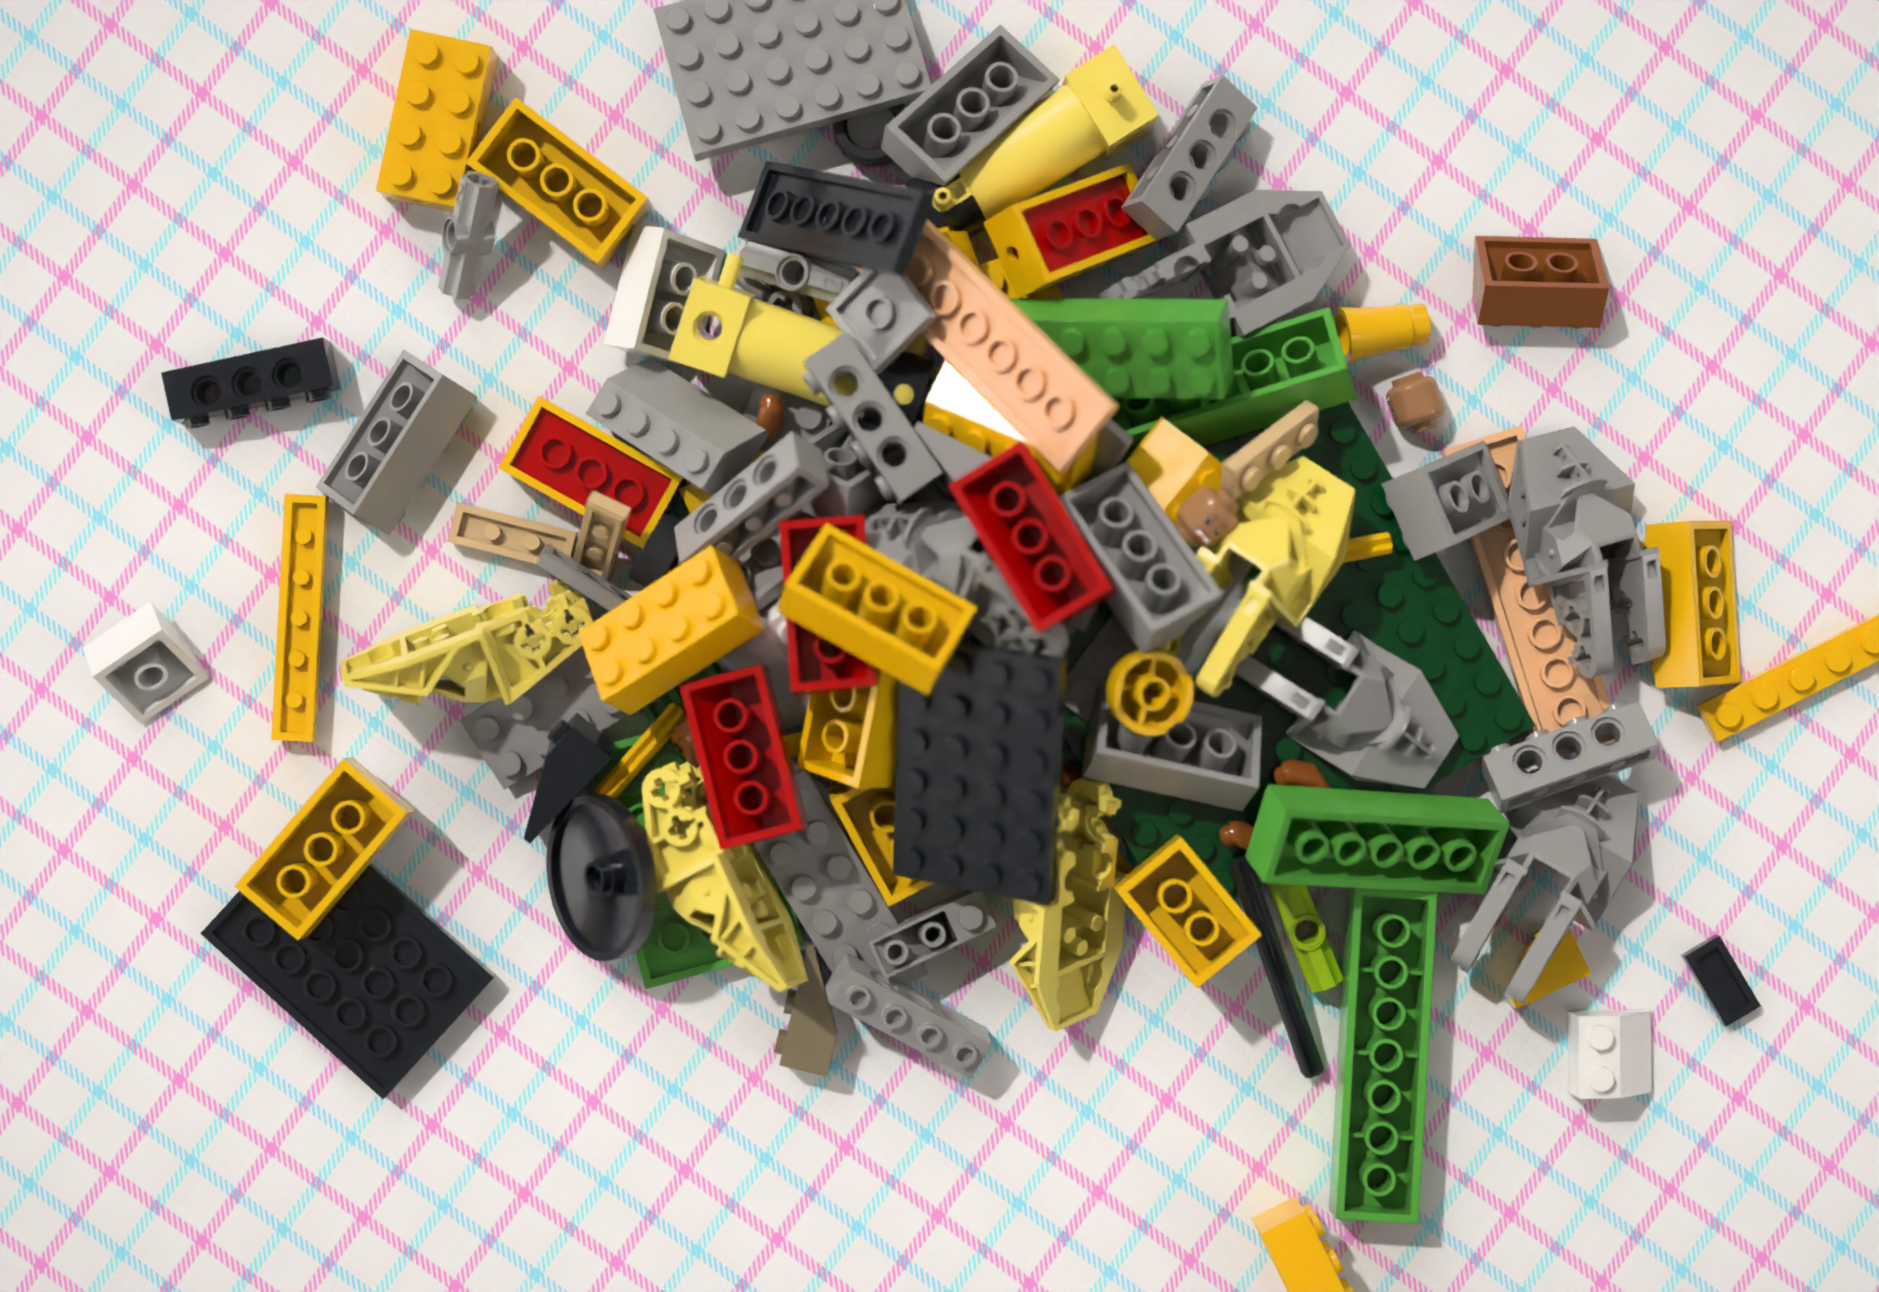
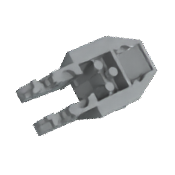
M1254 190L1186 224L1183 228L1176 253L1156 262L1153 266L1134 277L1128 276L1101 292L1099 297L1100 299H1143L1180 281L1185 282L1200 271L1214 299H1228L1231 336H1244L1268 323L1292 314L1297 308L1313 301L1351 245L1322 191Z
M1573 426L1517 441L1507 508L1529 587L1547 583L1558 625H1564L1578 639L1574 646V651H1572L1573 656L1567 657L1569 665L1575 664L1578 671L1584 677L1593 678L1609 673L1614 666L1612 610H1614L1615 614L1623 613L1624 618L1629 623V635L1621 637L1622 642H1619L1622 655H1629L1632 665L1658 659L1664 655L1666 635L1661 564L1658 546L1643 550L1640 548L1631 516L1635 483ZM1599 547H1606L1608 559H1602ZM1608 580L1613 594V598L1611 600L1609 598Z
M957 501L901 503L900 505L898 503L876 504L864 514L867 546L976 606V612L966 630L994 646L1001 647L1004 645L1007 647L1011 641L1017 640L1019 637L1022 639L1023 646L1028 652L1064 657L1069 644L1067 633L1072 635L1076 628L1084 632L1089 625L1092 615L1099 606L1098 603L1082 614L1037 634Z
M1280 617L1274 624L1290 635L1295 642L1305 646L1326 660L1332 669L1344 670L1358 676L1352 684V689L1335 711L1325 705V701L1321 698L1313 697L1250 656L1239 661L1234 675L1248 682L1258 692L1296 716L1285 734L1354 780L1425 788L1459 737L1422 671L1374 644L1355 630H1353L1347 641H1344L1307 617H1304L1297 629Z
M1608 775L1518 807L1510 821L1493 870L1497 878L1458 943L1450 960L1461 966L1460 969L1468 973L1515 894H1517L1519 889L1522 890L1525 885L1532 861L1535 860L1542 865L1544 863L1562 873L1561 876L1570 882L1565 890L1560 892L1555 907L1504 993V996L1509 999L1513 997L1519 1002L1524 1003L1573 921L1593 931L1634 863L1639 793Z

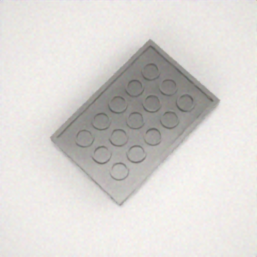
M683 0L654 8L695 161L908 103L917 99L931 86L906 0Z

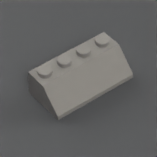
M1000 24L885 126L881 149L909 176L945 186L1053 89L1060 79Z
M403 350L316 488L354 516L390 535L395 526L403 519L407 507L418 490L426 483L428 474L439 457L447 450L450 440L458 427L469 416L478 396Z
M650 357L608 378L585 413L712 496L751 464L770 433Z
M1128 461L1059 496L1116 590V593L1106 598L1105 601L1143 654L1179 636L1222 598V591Z
M1102 681L1085 739L1082 777L1239 811L1245 808L1259 789L1262 716L1193 701L1187 717L1181 723L1177 721L1173 727L1166 729L1169 732L1163 735L1144 736L1124 727L1111 713L1106 700L1107 681Z

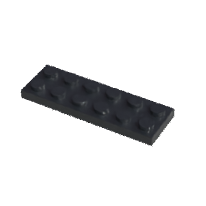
M766 161L738 237L747 242L751 241L779 250L904 278L913 259V253L923 227L927 222L935 197L922 190Z

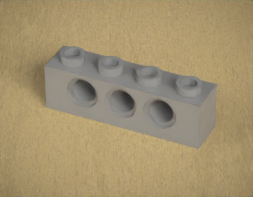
M1224 75L1202 84L1121 209L1155 240L1170 235H1179L1183 232L1184 226L1190 223L1191 216L1189 214L1194 206L1209 194L1212 188L1209 183L1214 175L1221 171L1230 161L1232 154L1229 152L1234 144L1241 140L1250 130L1252 124L1249 121L1258 107ZM1191 156H1192L1193 159H1194L1195 166L1193 165V163H1192V161H1191ZM1170 186L1172 187V189H1173V191H1174V197H1173V195L1171 194Z
M844 332L804 359L803 366L807 370L801 374L804 381L815 396L822 392L831 405L826 409L828 416L839 431L845 427L855 440L850 444L852 451L863 466L869 462L879 475L874 479V482L887 500L894 497L900 505L941 477L943 471L847 332ZM840 376H849L855 380L857 390L850 396H841L835 392L833 382ZM867 410L876 412L881 419V426L872 432L864 431L857 422L859 414ZM890 445L900 447L905 453L904 463L897 467L885 464L881 457V452L885 447Z
M793 431L786 435L674 527L680 564L685 563L711 545L737 560L779 526V521H786L826 489L829 483L822 450Z
M1636 701L1626 705V702H1618L1605 708L1603 714L1589 719L1587 716H1579L1566 722L1561 729L1552 732L1546 729L1539 730L1527 736L1525 741L1510 746V744L1504 743L1491 748V751L1482 758L1481 772L1498 811L1504 813L1655 759L1659 743L1640 702ZM1601 734H1608L1614 737L1617 743L1605 746L1599 743L1596 737ZM1562 748H1570L1578 754V757L1566 760L1561 758L1557 751ZM1523 762H1532L1538 766L1539 771L1527 774L1522 772L1518 765Z
M848 953L844 954L825 985L829 1004L970 1079L992 1046L987 1030L981 1024L893 977L884 980L880 970Z

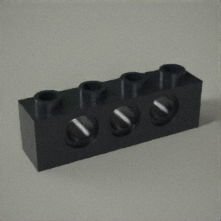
M323 337L161 372L171 421L185 424L186 429L208 426L211 424L210 418L222 415L226 416V420L251 416L250 409L263 406L266 407L268 412L283 410L291 407L290 401L306 397L307 403L324 401L331 398L330 392L341 390L331 342ZM292 366H299L302 373L300 382L293 387H287L284 382L285 372ZM257 374L261 379V388L256 394L248 396L244 390V383L249 376ZM217 383L221 389L220 398L217 402L208 405L204 398V392L209 385Z

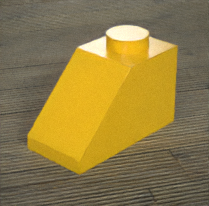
M1542 928L1533 932V936L1535 939ZM1570 929L1545 966L1525 1002L1521 1003L1513 997L1512 999L1506 997L1509 1005L1518 1009L1591 974ZM1535 939L1525 943L1515 973Z

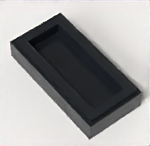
M1715 934L1681 955L1723 1026L1732 1024L1761 1006L1719 935Z

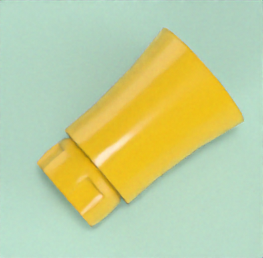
M1397 304L1365 308L1338 307L1336 311L1335 326L1347 364L1369 356L1408 349L1412 345L1430 341L1431 320L1427 307L1424 304L1410 306Z

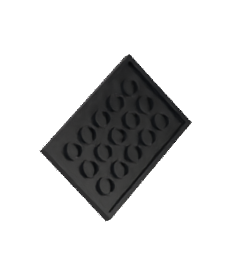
M960 640L928 696L899 680L893 875L1043 905H1049L1054 900L1066 678L1065 657Z
M372 863L364 870L308 937L299 941L240 891L200 933L382 1099L396 1087L496 977L494 973Z

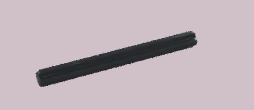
M1245 855L1232 859L1229 862V868L1245 914L1262 934L1255 940L1298 1066L1305 1078H1313L1323 1073L1324 1066L1257 873Z

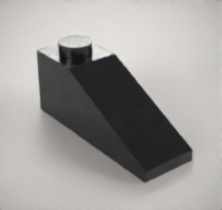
M578 713L568 722L564 719L560 720L547 736L550 742L524 835V840L529 844L612 759L615 743Z

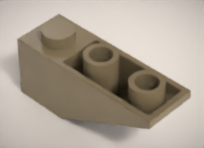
M809 941L806 950L800 949L808 981L798 985L797 990H788L783 1013L791 1014L788 1030L779 1029L774 1053L781 1054L780 1066L828 1076L838 1030L832 1006L829 1004L826 994V983L817 948L812 941Z

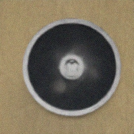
M590 794L573 798L556 816L547 844V881L554 911L569 940L587 957L598 961H611L628 957L635 953L647 939L656 910V872L647 838L632 812L616 798L607 794Z

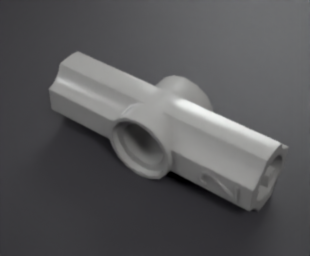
M467 171V174L461 175L453 216L447 217L442 227V244L445 255L438 288L443 294L452 296L455 299H469L470 296L476 294L483 256L489 255L494 247L495 230L491 219L499 183L494 177L481 172Z
M751 241L747 242L739 254L744 259L739 276L831 303L860 274L856 271ZM803 265L805 270L804 277L800 283H797L796 272Z

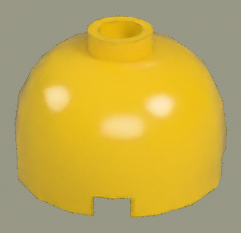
M1155 649L1145 654L1140 650H1136L1123 656L1112 668L1106 682V700L1111 713L1124 727L1144 736L1163 735L1169 732L1166 729L1173 727L1177 721L1181 723L1187 717L1193 702L1194 684L1192 678L1187 674L1185 667L1182 665L1183 663L1178 658Z

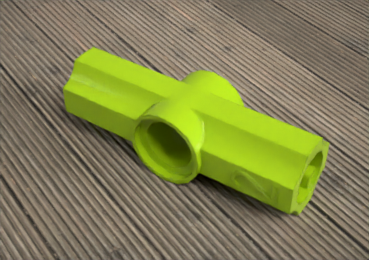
M1266 883L1283 923L1284 933L1291 943L1310 992L1325 991L1337 986L1344 978L1326 936L1325 925L1317 914L1307 886ZM1303 920L1313 921L1314 928L1311 935L1306 938L1295 937V927Z

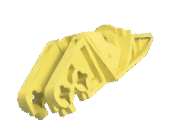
M1304 456L1286 463L1279 470L1275 469L1263 478L1254 490L1246 491L1237 498L1236 502L1240 506L1234 512L1239 522L1237 527L1215 548L1206 549L1201 547L1196 554V557L1219 589L1221 587L1225 588L1233 580L1229 573V556L1232 552L1242 555L1263 571L1256 581L1252 580L1249 584V590L1197 677L1196 686L1204 693H1209L1213 697L1218 696L1225 688L1228 689L1233 683L1231 679L1239 661L1245 659L1249 653L1253 655L1279 617L1297 629L1346 559L1356 491ZM1207 611L1198 619L1202 620L1203 617L1206 615ZM1185 631L1174 639L1155 648V650L1176 657L1181 650V638Z
M556 579L547 584L551 598L546 600L547 607L540 610L537 604L530 605L525 593H518L477 608L475 604L398 632L340 661L341 677L344 685L347 687L362 688L364 691L413 703L417 706H421L422 698L424 696L428 697L431 692L461 702L488 703L502 697L506 706L513 703L581 647L582 642L578 632L592 624L593 620L582 593L576 589H570L568 584ZM568 609L573 617L565 620L566 614L564 610ZM529 624L530 629H533L534 632L527 634L525 625ZM443 675V676L447 677V678L450 679V680H439V679H440V677Z
M677 761L651 771L643 782L642 794L646 835L655 866L657 893L665 891L674 910L689 923L712 934L711 941L719 946L716 952L719 958H724L742 970L769 984L778 992L808 981L792 919L769 869L756 848L748 844L720 850L709 803H706L704 800L706 791L700 767L692 766L688 762L679 766ZM662 780L665 782V796H660L658 793V789L663 786ZM689 787H692V788H691V793H692V795L690 794V792H687V791H686V789H688Z
M1086 777L1073 781L1066 795L1060 793L1054 900L1049 905H1043L1012 898L1014 919L1019 923L1021 930L1029 941L1009 962L1049 1029L1055 1032L1098 1012L1123 944L1126 903L1113 886L1128 874L1116 871L1118 838L1108 834L1105 823L1099 818L1104 814L1107 816L1116 814V810L1121 808V800L1113 797L1108 782Z

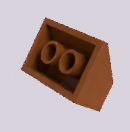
M1475 236L1473 304L1478 325L1494 327L1502 325L1530 326L1534 328L1543 326L1571 327L1575 329L1601 327L1609 286L1597 239Z

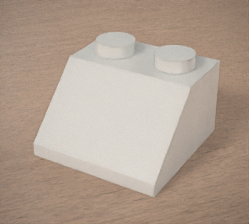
M151 601L83 647L92 677L141 724L209 678L207 672L176 627Z
M1650 1010L1567 1011L1569 1093L1578 1099H1621L1652 1092Z

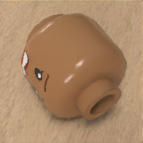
M1422 371L1392 381L1393 388L1387 392L1386 400L1395 425L1401 429L1411 427L1413 435L1437 427L1435 419L1443 415L1445 405L1435 378L1431 376L1424 377Z
M1202 486L1177 507L1179 520L1175 522V525L1183 537L1195 549L1199 546L1213 549L1239 524L1234 512L1240 506L1225 488L1217 492L1212 487Z

